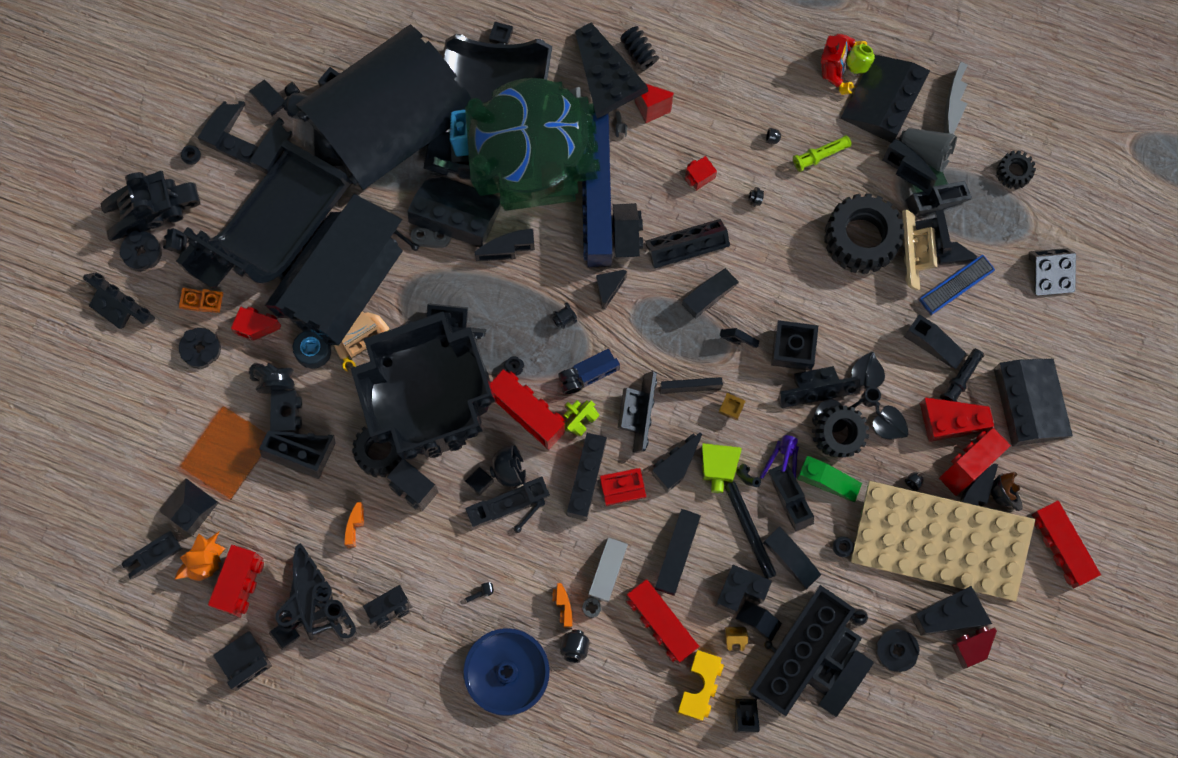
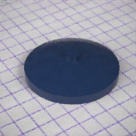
M497 629L483 635L473 644L465 659L464 681L468 693L481 708L496 715L512 716L529 710L544 695L549 682L550 667L544 649L531 635L517 629Z

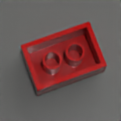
M231 544L208 606L241 618L242 614H245L248 610L249 602L247 601L249 595L255 591L257 574H260L263 570V557L254 551Z

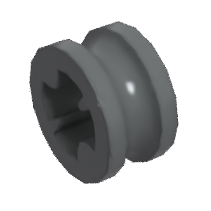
M589 598L584 601L582 611L586 617L595 618L600 614L601 604L597 599ZM592 602L594 606L597 605L598 610L595 609L596 613L591 614L589 610L586 611L585 607L589 606L588 603Z

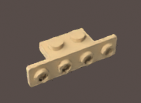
M903 210V217L901 219L904 224V237L902 240L906 254L904 256V263L907 267L905 280L908 287L917 291L920 290L919 271L937 267L935 230L932 227L916 230L915 215L908 210Z

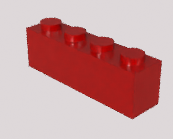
M1059 500L1031 514L1033 519H1035L1034 526L1040 529L1044 536L1043 541L1045 545L1052 550L1055 563L1059 567L1061 566L1065 573L1064 578L1073 589L1101 575Z
M647 579L627 594V605L633 612L635 610L638 611L641 615L639 620L646 629L648 627L651 628L654 632L652 637L658 645L663 644L667 649L665 653L672 662L681 663L700 647Z

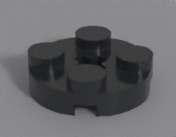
M132 231L124 239L120 247V257L134 271L141 272L144 269L155 267L162 256V249L157 238L145 231ZM144 247L146 252L138 256V248Z
M194 328L184 333L179 343V353L183 361L190 367L203 369L219 358L221 344L217 336L209 329ZM202 343L205 349L197 353L195 347Z
M892 629L885 632L876 643L877 658L880 664L888 671L904 672L911 669L917 662L920 647L916 638L909 632L901 629ZM894 645L903 648L900 657L897 654H893Z

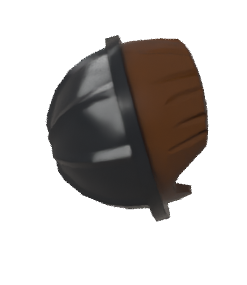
M1014 471L998 475L991 489L993 499L999 505L1012 506L1016 511H1021L1023 505L1018 494L1020 486L1014 483L1017 473Z

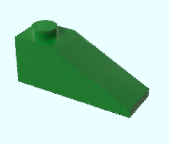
M810 456L805 458L797 480L854 503L862 486V483Z

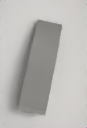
M960 62L949 88L945 107L944 133L954 134L968 104L961 101L968 85L961 81L968 66L963 62Z

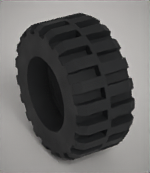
M866 193L864 197H861V194H855L852 199L847 197L835 207L825 227L824 242L828 243L826 249L828 253H833L832 259L834 262H841L840 267L843 269L849 267L851 268L850 272L853 273L861 270L862 274H868L870 270L876 272L881 267L885 268L893 260L903 242L904 230L902 227L904 224L902 219H898L900 213L897 209L893 210L891 208L893 204L889 201L885 203L882 201V197L877 196V198H873L872 194ZM855 220L871 222L880 231L881 243L872 248H864L854 244L847 235V224Z

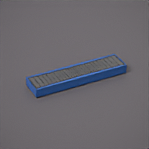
M981 255L925 294L919 301L932 316L992 274L995 269L985 256Z

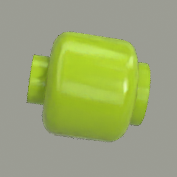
M860 44L851 49L847 56L846 64L852 73L862 74L869 70L875 59L872 48L866 44Z

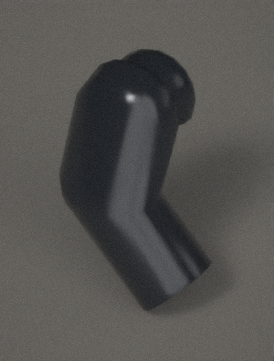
M741 464L736 471L739 478L745 485L759 487L761 479L750 476L748 474L750 467H747L746 464Z

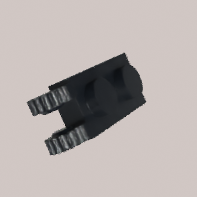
M169 531L136 551L133 556L122 562L123 568H128L139 561L141 566L128 574L130 579H134L183 548L174 533Z

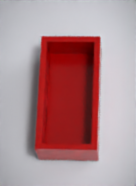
M503 369L490 383L496 400L495 403L547 450H550L565 434L564 418L557 412L552 413L548 409L549 405L540 398L538 400L534 397L532 389L527 385L522 386L518 382L519 378L510 371L508 373Z

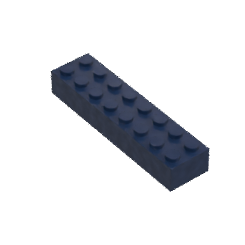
M585 104V111H581L583 261H587L588 268L611 267L612 224L609 113L597 119L593 104Z

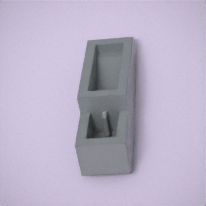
M608 538L588 595L589 597L609 603L628 544Z

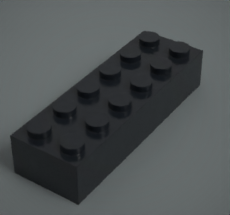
M822 585L818 586L747 693L782 718L786 717L856 609Z

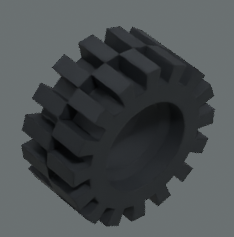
M1019 150L1016 153L1011 151L1010 154L1007 153L997 166L998 170L996 173L1000 175L998 179L999 181L1003 180L1002 184L1004 186L1007 183L1010 189L1013 186L1014 189L1023 188L1033 178L1036 168H1033L1035 162H1031L1033 159L1031 156L1026 157L1028 153L1024 152L1021 155ZM1011 164L1021 166L1023 174L1020 176L1013 175L1009 171V166Z

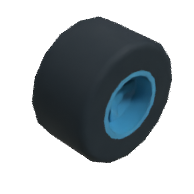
M303 331L294 339L292 345L293 354L302 366L310 369L320 368L330 359L331 345L326 344L314 332Z

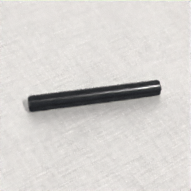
M730 482L726 484L725 489L765 578L770 579L776 576L775 569L736 483Z

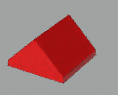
M646 84L648 92L634 99L645 123L671 112L674 92Z

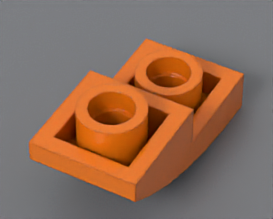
M182 287L179 309L220 313L223 292L206 289L200 291Z
M557 583V589H553L552 601H556L557 607H565V610H560V623H564V628L572 629V611L569 598L562 583Z

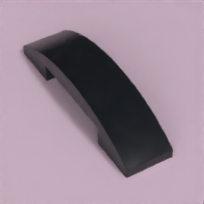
M541 476L524 483V486L490 500H483L465 508L472 527H478L501 519L549 497L550 494L543 477Z

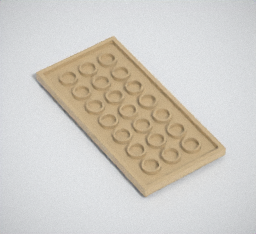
M869 481L850 562L962 589L972 586L975 592L1016 601L1035 519Z

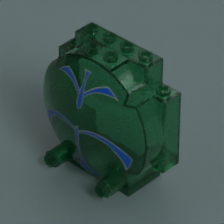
M540 78L515 80L492 92V100L482 103L480 99L473 98L465 106L471 183L480 196L500 193L501 206L505 211L576 201L575 194H578L577 182L598 179L597 172L600 171L599 159H596L595 155L599 150L597 140L594 137V134H597L595 121L593 122L592 115H595L594 104L590 103L587 96L576 98L568 88L564 87L562 81L553 82Z

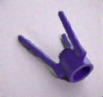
M783 435L781 441H777L776 447L760 475V479L764 478L779 450H781L780 453L784 454L782 472H785L789 456L793 454L792 472L796 478L797 454L799 450L797 438Z

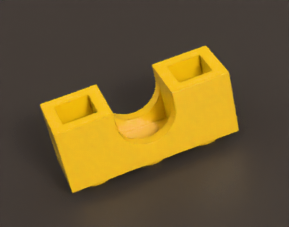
M699 650L696 651L690 672L701 677L703 688L697 694L683 692L678 714L699 721H703L704 717L708 718L711 710V705H708L710 696H715L718 687L717 684H714L716 676H721L724 664L721 663V657Z

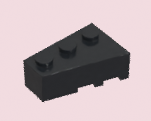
M268 431L259 450L262 458L319 479L336 442L335 436L330 434L323 436L315 435L314 433H308L307 435L295 434V432Z
M972 586L911 616L921 636L985 627L992 624Z

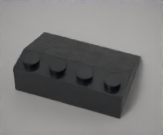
M874 54V62L869 70L863 74L840 119L892 143L905 122L930 70L913 62Z
M430 173L407 211L408 223L442 235L445 234L448 237L480 248L488 238L504 198Z
M1054 358L1013 360L1001 362L994 368L1012 447L1073 437Z

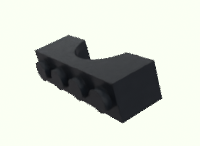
M591 433L586 434L567 509L568 517L584 521L588 519L607 437Z

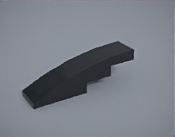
M681 509L655 590L675 596L701 515Z

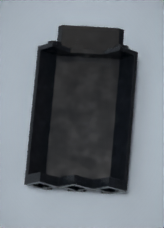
M354 194L342 212H330L265 306L278 318L290 319L302 331L314 332L326 344L339 346L403 252L398 246L397 241L391 238L403 219Z

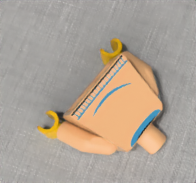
M362 311L340 345H334L339 358L344 361L343 369L348 372L346 368L348 363H352L353 367H356L355 362L350 360L348 356L350 355L352 358L367 349L364 342L365 338L390 329L379 315Z

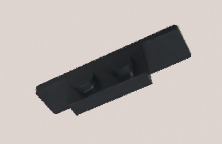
M90 273L83 276L86 282L97 289L89 307L117 328H124L130 315L142 324L154 322L155 317L150 314L148 309L141 307L132 297L122 293L116 285L106 281L103 275Z
M427 304L426 317L444 312L452 326L453 333L468 328V307ZM471 328L476 339L485 337L487 329Z
M834 366L795 373L794 380L797 388L780 392L781 408L860 393V378L856 376L839 380Z
M654 371L643 375L641 391L631 388L623 389L617 428L635 433L633 453L646 451L649 444L648 432L652 423L651 411L654 406V390L657 386V372Z

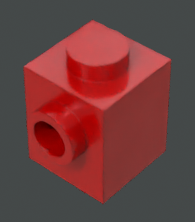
M704 156L700 160H693L687 165L685 180L689 186H693L697 191L716 178L717 170L709 159Z

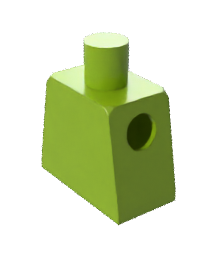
M702 443L703 480L712 481L711 492L723 493L724 483L733 482L742 450L741 447Z

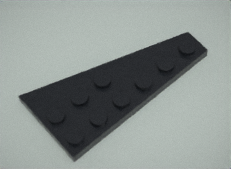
M592 22L575 31L597 119L648 92V87Z

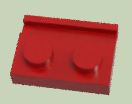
M641 468L600 476L606 506L645 499L647 497Z

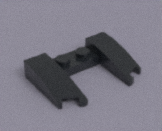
M223 101L199 134L198 139L200 143L267 174L281 157L284 151L281 144L285 139L290 141L293 135L292 131L287 132L282 126L284 121L278 118L259 147L229 134L243 110L245 102L238 101V104H227L226 101Z

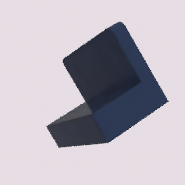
M606 349L574 365L573 368L578 370V378L585 388L619 371L620 363L617 358L614 359L611 351Z

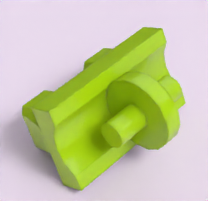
M578 400L573 405L567 402L564 405L567 411L563 416L566 419L570 416L571 418L565 423V431L572 432L578 437L582 436L587 428L580 421L585 417L590 423H593L599 417V413L594 408L596 404L592 400H586L582 405Z

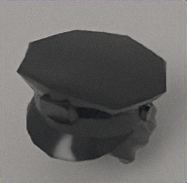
M254 363L249 367L250 379L252 381H259V385L256 387L258 393L271 394V391L296 390L294 381L290 378L294 371L292 368H276L271 363H268L267 366Z

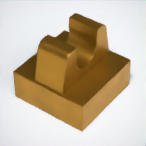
M727 393L718 413L737 421L746 401Z
M725 627V639L729 651H732L733 644H739L740 651H744L746 644H748L746 627Z

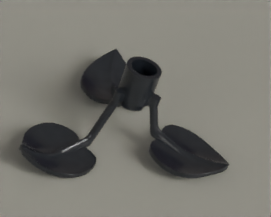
M867 353L854 364L851 370V377L859 376L860 386H864L865 392L861 395V399L850 407L856 408L860 404L866 407L875 406V412L878 415L873 420L875 433L879 437L888 440L906 438L908 436V426L902 413L897 408L889 405L883 407L881 412L879 411L880 403L878 401L881 398V392L878 387L885 380V372L875 353ZM833 399L821 402L816 408L812 422L819 419L817 415L823 413L824 409L842 405ZM841 419L837 420L833 425L832 433L843 430L847 426L846 423Z

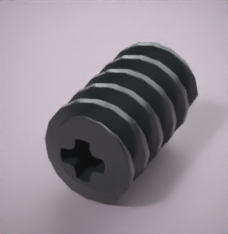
M635 26L625 31L620 40L624 44L625 49L628 50V54L632 56L635 66L638 69L644 70L655 64L659 60V56H653L656 51L654 49L649 50L652 44L646 43L648 38L642 37L644 31H638L639 27Z

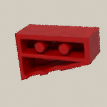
M924 398L920 402L929 442L979 434L984 430L989 432L994 427L989 406L933 398Z
M994 428L988 433L984 430L975 438L978 442L976 444L971 442L964 448L965 454L962 456L959 453L951 460L953 465L939 477L942 483L955 496L970 485L1011 446Z

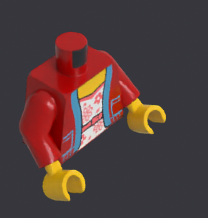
M835 34L834 36H828L822 53V78L827 79L835 87H839L842 95L852 94L849 89L854 88V84L852 82L843 83L842 79L847 66L846 59L851 48L860 44L867 45V42L855 41L854 38L845 34Z

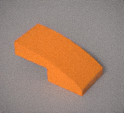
M361 502L356 503L347 523L344 544L347 548L356 547V527L364 526V505Z

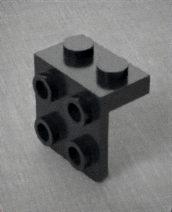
M200 230V232L197 234V236L201 234L203 237L211 239L208 236V234L202 230ZM188 245L176 260L185 272L212 289H215L232 269L230 266L226 268L220 264L217 258L208 257L199 247L195 249L191 245Z

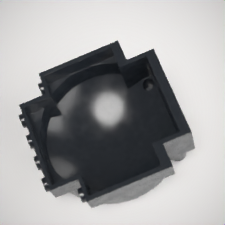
M440 312L364 339L370 362L350 369L370 437L375 443H385L388 441L392 445L395 444L397 453L402 459H413L417 457V454L425 455L427 458H436L441 456L443 452L461 449L463 445L467 444V439L476 437L478 433L483 432L480 416L486 413L491 403L496 402L491 388L489 374L483 363L471 327L453 333L452 326L444 312Z

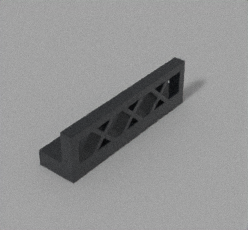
M721 219L645 241L654 268L730 246L728 230Z

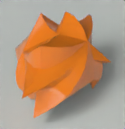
M220 531L209 539H205L198 534L191 550L180 557L183 564L178 569L175 579L188 577L193 580L202 581L213 576V573L219 569L218 562H221L219 556L226 549L215 543Z

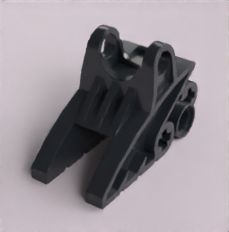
M158 171L147 176L141 172L125 176L127 185L100 203L103 213L119 209L121 221L107 230L108 240L113 241L129 236L132 231H148L164 225L165 220L169 223L181 221L184 218L182 211L200 205V199L195 183L189 182L176 186L175 180L165 179L163 171Z
M301 543L295 546L293 558V581L290 596L276 613L275 619L279 629L282 632L290 633L303 625L309 639L313 640L315 634L332 628L341 641H352L356 636L354 622L344 609L342 603L338 600H333L330 585L325 581L324 576L317 569L316 564L309 557ZM316 606L320 609L317 612H315ZM332 611H338V612H340V613H339L338 615H336V616H331V615H330V613H331ZM286 617L291 618V620L287 623L282 622V620ZM324 621H327L328 623L324 626L314 628L315 624ZM342 623L347 629L351 628L349 635L343 633Z

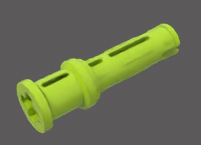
M845 135L820 148H810L804 154L794 155V166L799 172H802L804 168L810 165L815 166L820 160L851 147V140Z

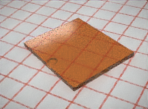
M222 406L180 467L201 480L204 485H209L232 500L261 458L259 448L267 433L251 424L249 420L246 421Z

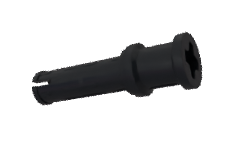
M973 348L956 377L950 379L948 388L945 392L941 393L940 398L942 400L957 402L961 392L966 390L967 381L984 357L982 351Z

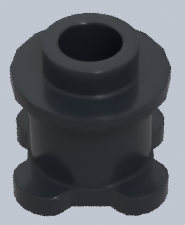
M568 302L564 303L565 307L561 310L553 311L554 316L552 319L557 327L561 326L563 329L570 322H577V316Z

